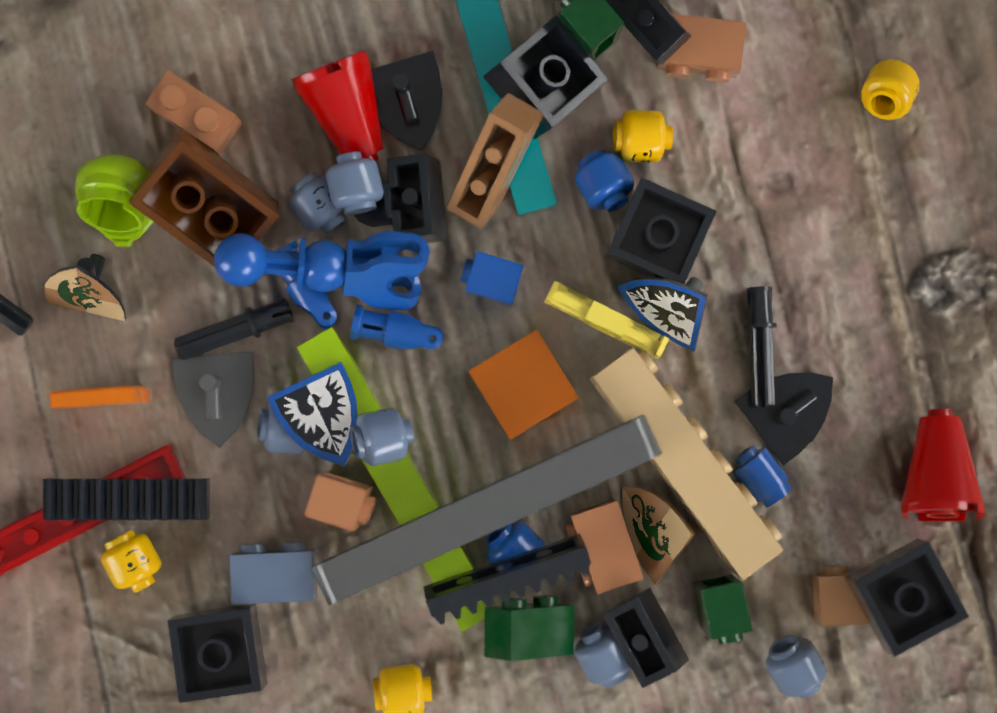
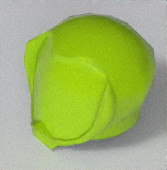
M106 154L87 161L78 169L75 181V196L78 200L76 212L84 222L96 228L114 242L115 246H132L133 241L139 239L154 223L129 204L130 198L146 175L148 168L137 159L125 155Z

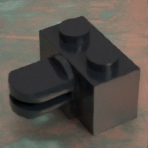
M427 153L388 158L389 183L383 184L384 195L382 199L376 202V209L354 215L355 218L370 227L393 225V231L420 235L427 243L448 241L440 161Z

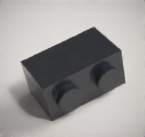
M651 588L615 605L603 614L642 688L677 672L689 661Z

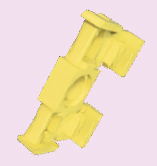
M554 281L544 301L545 304L582 321V323L618 341L620 340L640 351L644 350L654 359L661 357L669 341V338L666 336L658 341L661 334L595 300L592 301V299L557 281Z

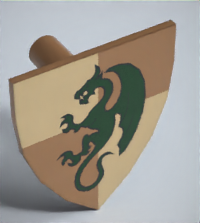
M622 487L623 514L635 554L649 578L656 585L692 537L697 535L698 527L694 521L686 522L673 505L657 493L642 487Z

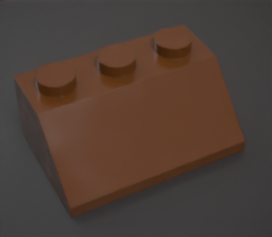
M182 127L156 157L129 200L130 205L212 266H214L215 251L226 237L233 234H248L260 240L280 217L277 200Z

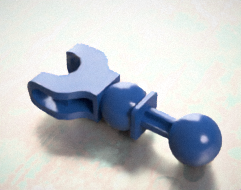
M395 231L380 232L361 241L347 240L346 250L337 243L328 240L313 242L305 248V238H300L298 252L265 250L262 243L255 237L248 234H233L226 237L218 245L214 254V266L221 279L233 286L244 287L252 285L263 274L297 276L296 291H302L303 282L310 289L320 292L334 291L343 285V295L356 296L376 309L408 310L413 308L420 299L422 289L417 275L425 269L430 250L427 242L420 235ZM403 250H411L417 254V256L411 258L397 255ZM392 286H403L409 292L406 294L397 293L393 290Z

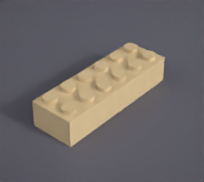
M631 348L589 378V380L621 423L645 414L662 451L661 455L649 461L731 572L744 581L784 551L777 542L782 538V535L768 517L765 519L762 515L758 516L753 507L758 503L744 484L740 485L738 482L733 483L728 476V473L733 470L718 450L716 452L714 450L710 451L703 440L708 435L694 417L685 418L678 407L683 402L669 383L661 385L653 375L658 368L644 350L637 353L634 348Z

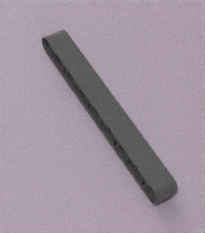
M645 414L334 555L312 566L311 569L328 605L334 604L661 455L662 451Z

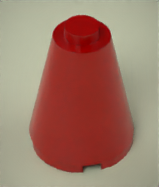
M366 50L291 79L294 89L340 155L360 152L362 158L373 159L374 161L379 160L377 152L383 150L384 146L370 59Z
M931 409L928 410V416L922 417L919 420L900 507L902 518L909 519V512L918 513L919 521L924 522L966 521V513L976 512V519L985 517V505L962 419L958 416H953V410Z

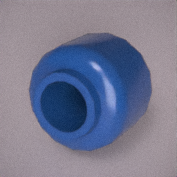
M597 150L580 160L577 165L578 171L575 173L574 181L590 208L594 210L606 209L608 212H614L629 202L627 196L633 190L634 179L617 153H606L605 150Z
M517 520L488 534L485 540V545L487 546L486 559L491 564L545 546V542L528 525Z

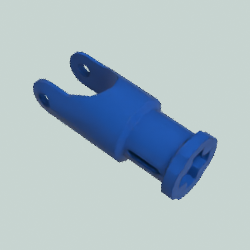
M293 241L277 251L298 252L299 245L296 241ZM280 275L287 285L285 290L295 305L310 314L318 326L323 329H329L335 325L337 313L328 301L327 292L310 289L304 282L302 283V291H296L297 276ZM329 316L330 319L326 320L323 317Z
M357 304L351 326L350 340L357 341L358 338L379 341L383 342L384 347L399 350L417 347L436 349L442 344L444 334L440 328L423 324L420 320L413 318L409 314L390 311L389 314L364 310L363 305ZM430 336H435L436 340H432Z

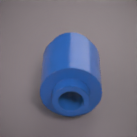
M752 445L734 459L738 464L733 469L734 474L746 486L757 502L761 501L766 508L778 502L792 489L787 482L789 477L765 446L757 450Z

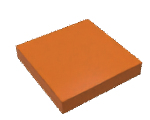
M537 329L468 371L509 440L579 399Z
M129 385L52 391L50 394L51 408L70 409L150 403V389L147 386Z

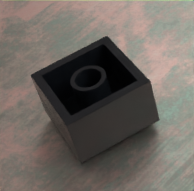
M557 15L540 27L483 76L501 99L510 93L544 113L533 136L534 140L556 126L608 80Z
M641 177L605 257L649 277L670 279L685 284L717 211Z
M917 538L845 577L883 650L893 657L969 618L932 546L925 540Z
M256 604L179 614L167 620L179 703L262 691L268 684Z

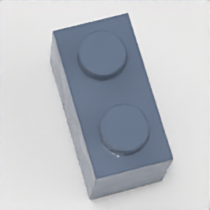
M305 542L281 543V550L265 551V544L263 543L240 545V552L230 555L232 605L314 601L318 597V585L311 567L317 564L316 548L306 549Z

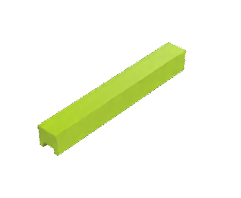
M333 327L297 347L312 375L342 362L357 400L358 417L362 413L382 409L343 340ZM408 452L401 461L378 466H370L361 458L400 525L439 508L437 501ZM463 546L423 563L433 583L476 569ZM493 599V606H497ZM479 601L477 604V613L472 614L464 606L461 609V618L456 619L454 617L462 632L484 619L485 607L487 606L482 601Z

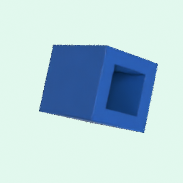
M477 251L474 260L466 259L460 282L467 283L465 292L512 307L524 265Z

